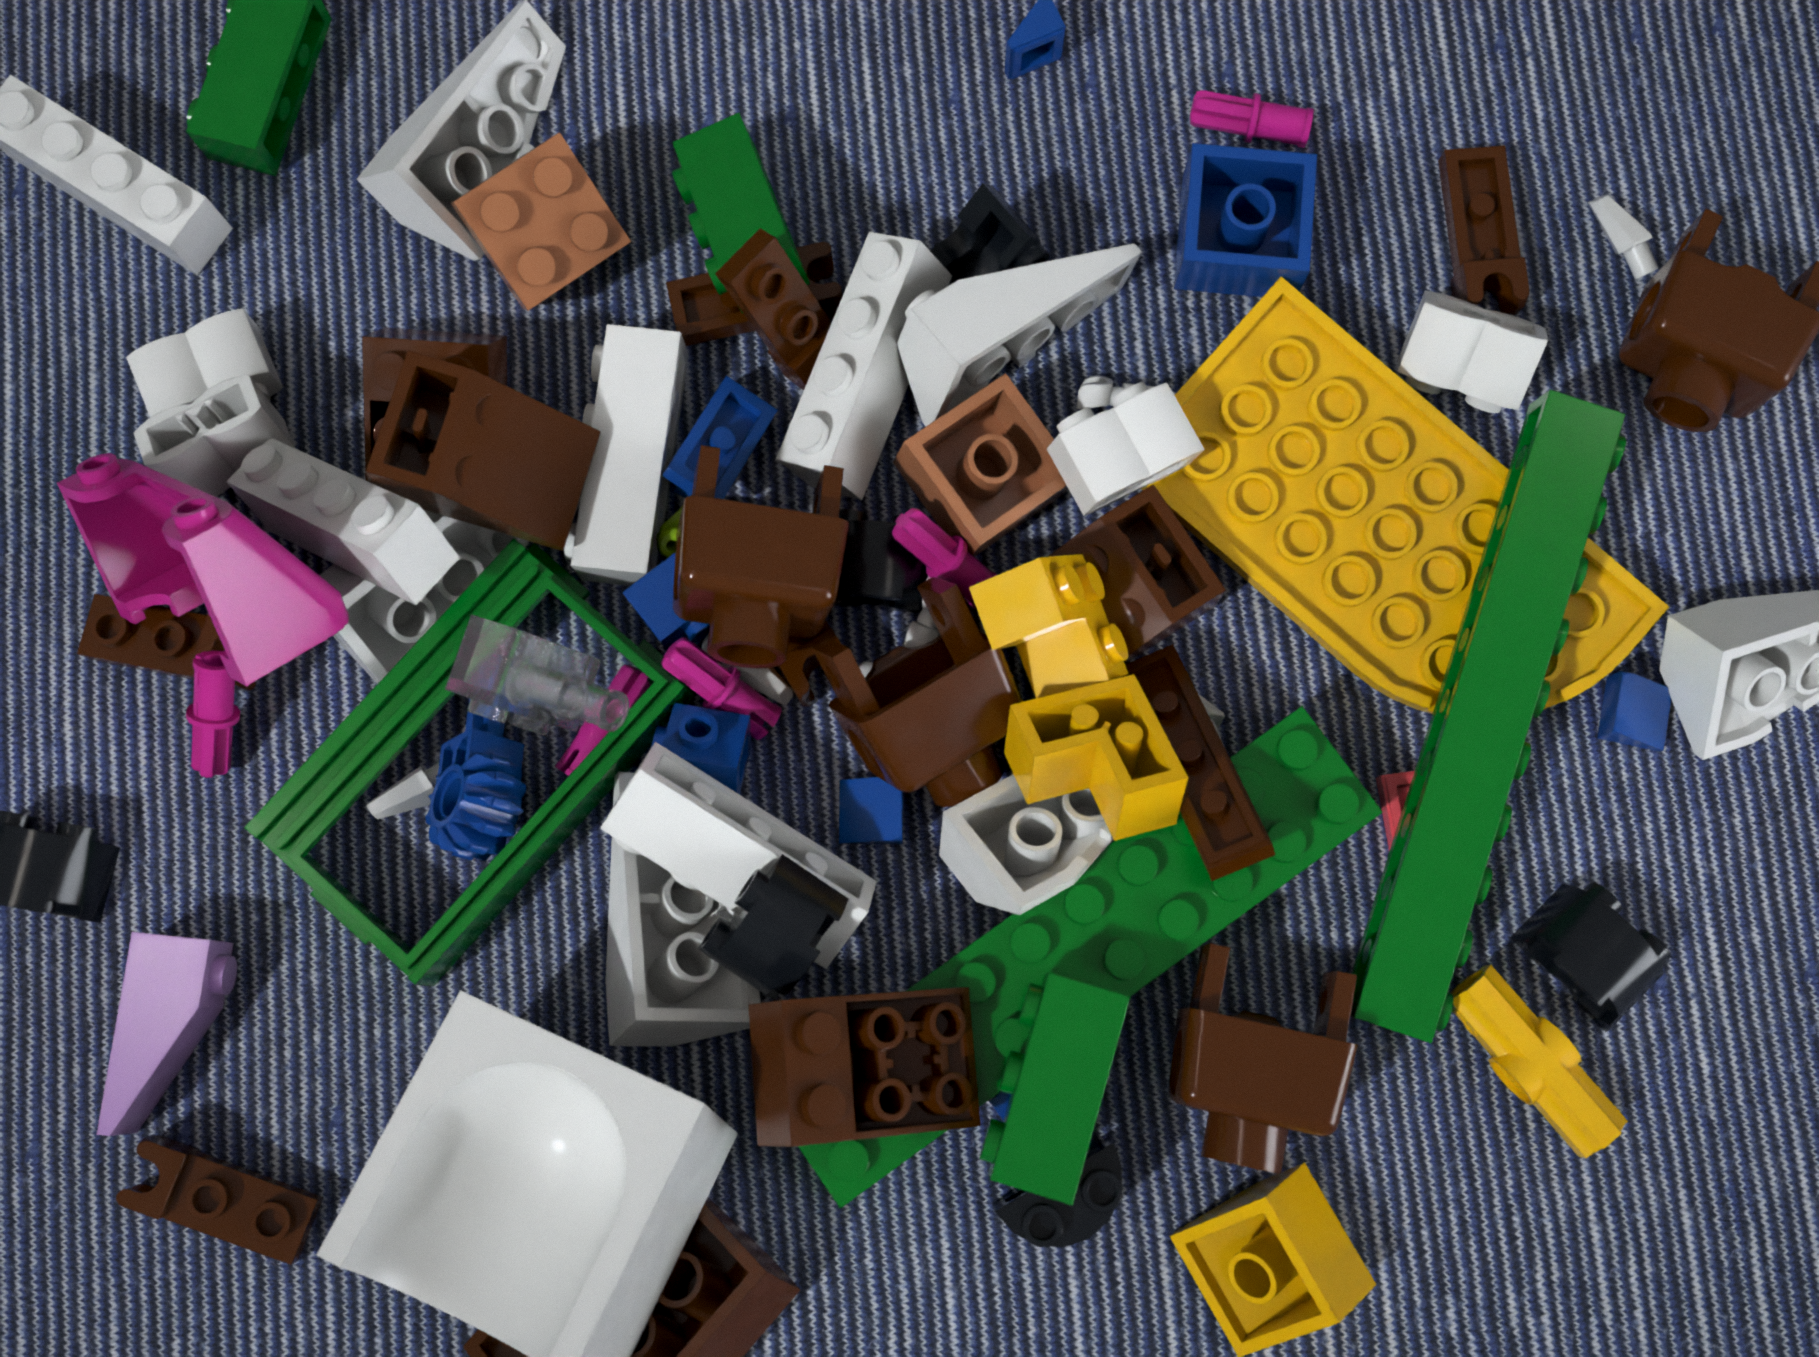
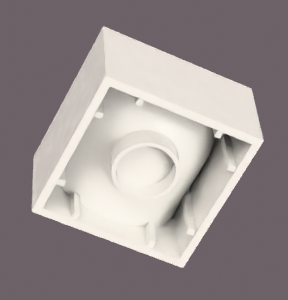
M460 990L316 1256L342 1269L375 1280L429 1304L493 1336L528 1357H631L738 1133L705 1103Z

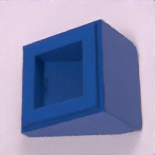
M1038 0L1008 39L1004 69L1007 79H1014L1060 60L1062 57L1066 26L1053 0Z
M1619 671L1607 677L1597 739L1658 752L1664 751L1671 706L1668 687L1626 671Z
M879 777L840 780L839 844L903 845V792Z

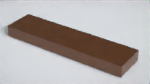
M1172 644L1125 664L1128 675L1135 674L1188 776L1180 814L1211 881L1274 856L1275 851L1272 842L1174 645Z

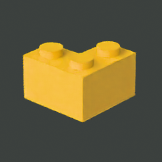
M1083 554L1039 557L969 587L992 650L1016 646L1035 698L1128 675L1124 663L1128 659L1125 639L1119 628L1114 623L1109 624L1100 601L1105 597L1102 579L1095 566L1090 562L1086 563Z
M1135 674L1010 705L1004 754L1027 804L1089 788L1114 841L1176 825L1188 776Z

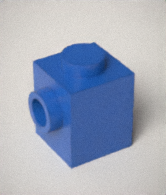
M675 553L622 592L632 608L666 651L681 637L688 638L693 643H697L705 639L710 630V624L683 620L673 610Z
M674 703L668 726H657L652 746L657 742L740 795L750 755V715Z

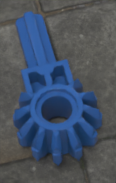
M500 654L491 655L472 675L465 732L441 745L436 785L433 793L428 796L431 799L430 810L425 816L426 823L430 825V842L439 845L442 850L451 852L452 856L470 861L473 858L486 861L492 854L498 855L505 847L506 838L516 834V822L519 815L524 812L521 809L522 797L526 793V785L521 782L524 744L503 737L511 666L507 662V658Z

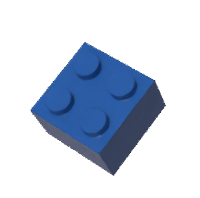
M1192 143L1182 178L1174 289L1263 297L1282 276L1300 292L1310 272L1317 154Z

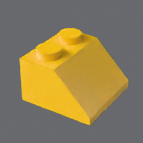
M1305 1163L1253 1184L1179 1228L1169 1236L1238 1357L1340 1323L1377 1285Z

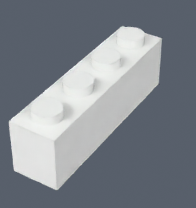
M11 74L0 87V149L7 156L198 276L233 229L207 197Z
M869 232L776 457L778 462L812 488H816L824 465L844 468L841 495L862 500L909 385L897 346L907 319L905 311L909 304L921 293L929 289H933L937 293L949 286L952 278L948 270L920 240Z
M607 324L604 345L596 344L594 347L591 361V376L593 382H598L595 404H586L582 422L601 431L581 494L577 523H572L564 548L565 559L571 561V567L582 581L631 586L659 565L660 552L657 549L656 536L660 532L661 525L665 522L670 481L664 478L662 474L675 454L689 355L681 332Z
M271 437L263 445L250 451L243 459L241 467L226 481L270 532L414 605L419 603L460 558L419 504Z
M657 742L653 744L600 827L601 830L613 836L617 844L624 850L650 859L669 871L671 876L682 886L692 890H699L724 905L733 917L735 915L738 916L743 908L735 904V900L754 871L759 869L767 874L782 854L849 899L840 920L832 923L815 947L821 952L814 962L827 969L869 912L877 883L870 876Z

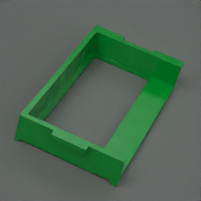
M513 538L244 827L314 889L310 894L365 945H370L371 943L375 945L415 985L432 987L436 985L614 787L615 775L618 772H628L652 745L657 726H668L674 703L688 705L697 695L696 692L663 668L661 661L664 656L644 639L638 646L635 645L585 601L591 594L589 590L535 543L527 550ZM551 592L654 683L413 948H410L308 853L543 598Z

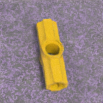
M1484 965L1481 969L1466 977L1451 991L1453 995L1452 1013L1459 1018L1469 1033L1492 1056L1488 1061L1495 1074L1520 1100L1528 1105H1534L1578 1157L1588 1158L1593 1153L1605 1149L1622 1133L1621 1130L1628 1122L1627 1119L1579 1066L1582 1060L1576 1047L1553 1023L1544 1017H1537L1492 965Z

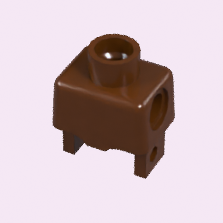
M1707 208L1682 233L1667 263L1645 284L1619 350V358L1625 366L1653 379L1643 400L1645 408L1655 418L1665 424L1691 432H1708L1716 429L1723 413L1738 419L1747 417L1783 391L1793 379L1819 332V311L1816 310L1819 304V261H1816L1788 286L1785 293L1778 285L1775 277L1748 264L1738 267L1725 266L1707 259L1704 256L1724 217Z
M701 445L694 473L692 496L684 499L676 534L673 610L683 620L710 624L707 650L708 654L714 659L729 665L745 668H772L782 665L787 661L789 636L810 638L817 635L822 630L837 597L849 523L839 518L844 468L824 465L814 491L812 513L719 499L714 497L721 448Z
M932 577L917 586L940 633V636L917 647L897 646L875 659L870 672L865 678L849 647L827 638L812 647L837 696L829 703V707L866 768L902 792H914L926 785L936 806L950 807L985 790L1000 780L1004 770L991 745L1007 734L1010 705L1023 701L1002 649L992 650L987 635L979 631L957 584Z
M1210 943L1201 946L1190 1007L1178 1009L1168 1092L1175 1103L1209 1112L1201 1156L1281 1174L1289 1130L1326 1137L1333 1134L1340 1123L1358 1044L1346 1042L1357 975L1340 971L1323 973L1313 1034L1284 1028L1274 1017L1253 1012L1241 1011L1235 1016L1218 1014L1230 947Z

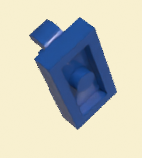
M726 375L662 476L676 485L675 493L683 498L692 496L694 473L701 445L721 448L714 498L724 499L778 410Z

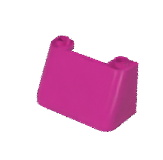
M111 453L96 455L84 460L76 467V474L57 482L120 617L133 624H137L146 619L143 610L154 605L165 604L169 605L172 614L180 617L204 603L224 646L225 651L219 655L228 675L245 686L252 684L342 630L349 621V614L342 596L335 587L227 501L135 461L117 459L116 455Z

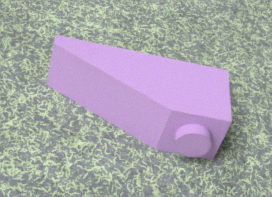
M139 932L131 933L96 1135L115 1136L137 1133L223 1009L225 995L231 993L237 976V961L232 956L234 943Z

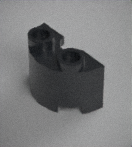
M982 183L959 213L958 217L961 219V223L948 238L936 243L930 251L952 275L949 285L960 279L1046 262L1050 257L1049 253L1041 245L1040 239L992 185Z
M852 509L839 510V518L849 523L838 593L833 606L854 608L858 605H876L886 607L891 611L920 613L922 611V596L917 586L928 578L926 565L894 539L892 531L896 525L895 520L899 515L894 516L893 523L868 520V515L861 511Z
M0 810V905L100 923L120 847L96 842L99 829L58 822L56 833L53 834L34 830L37 822L36 817Z
M782 854L767 874L759 869L754 871L735 900V904L743 908L738 916L735 915L730 922L720 916L706 934L699 950L771 999L776 1000L779 993L785 997L801 980L821 951L815 947L832 923L840 920L849 899Z
M1591 882L1584 890L1573 885L1562 884L1510 938L1543 971H1547L1559 979L1572 993V1000L1607 1032L1664 974L1663 965L1671 958V953L1653 934L1643 929L1637 931L1618 913L1623 909L1621 903L1609 890L1600 884Z
M1106 1138L1088 1149L1073 1206L1017 1189L992 1204L995 1212L1013 1233L1028 1240L1029 1243L1037 1247H1066L1091 1238L1109 1222L1115 1208L1118 1207L1122 1199L1123 1169L1114 1142Z

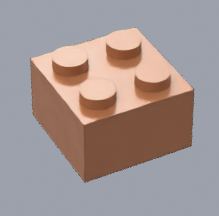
M560 132L551 136L450 203L520 306L527 311L631 243V240Z
M1006 373L905 440L893 461V464L938 526L951 537L955 535L961 536L968 544V552L974 557L1060 498L1068 490L1066 483L1047 451L1054 438Z

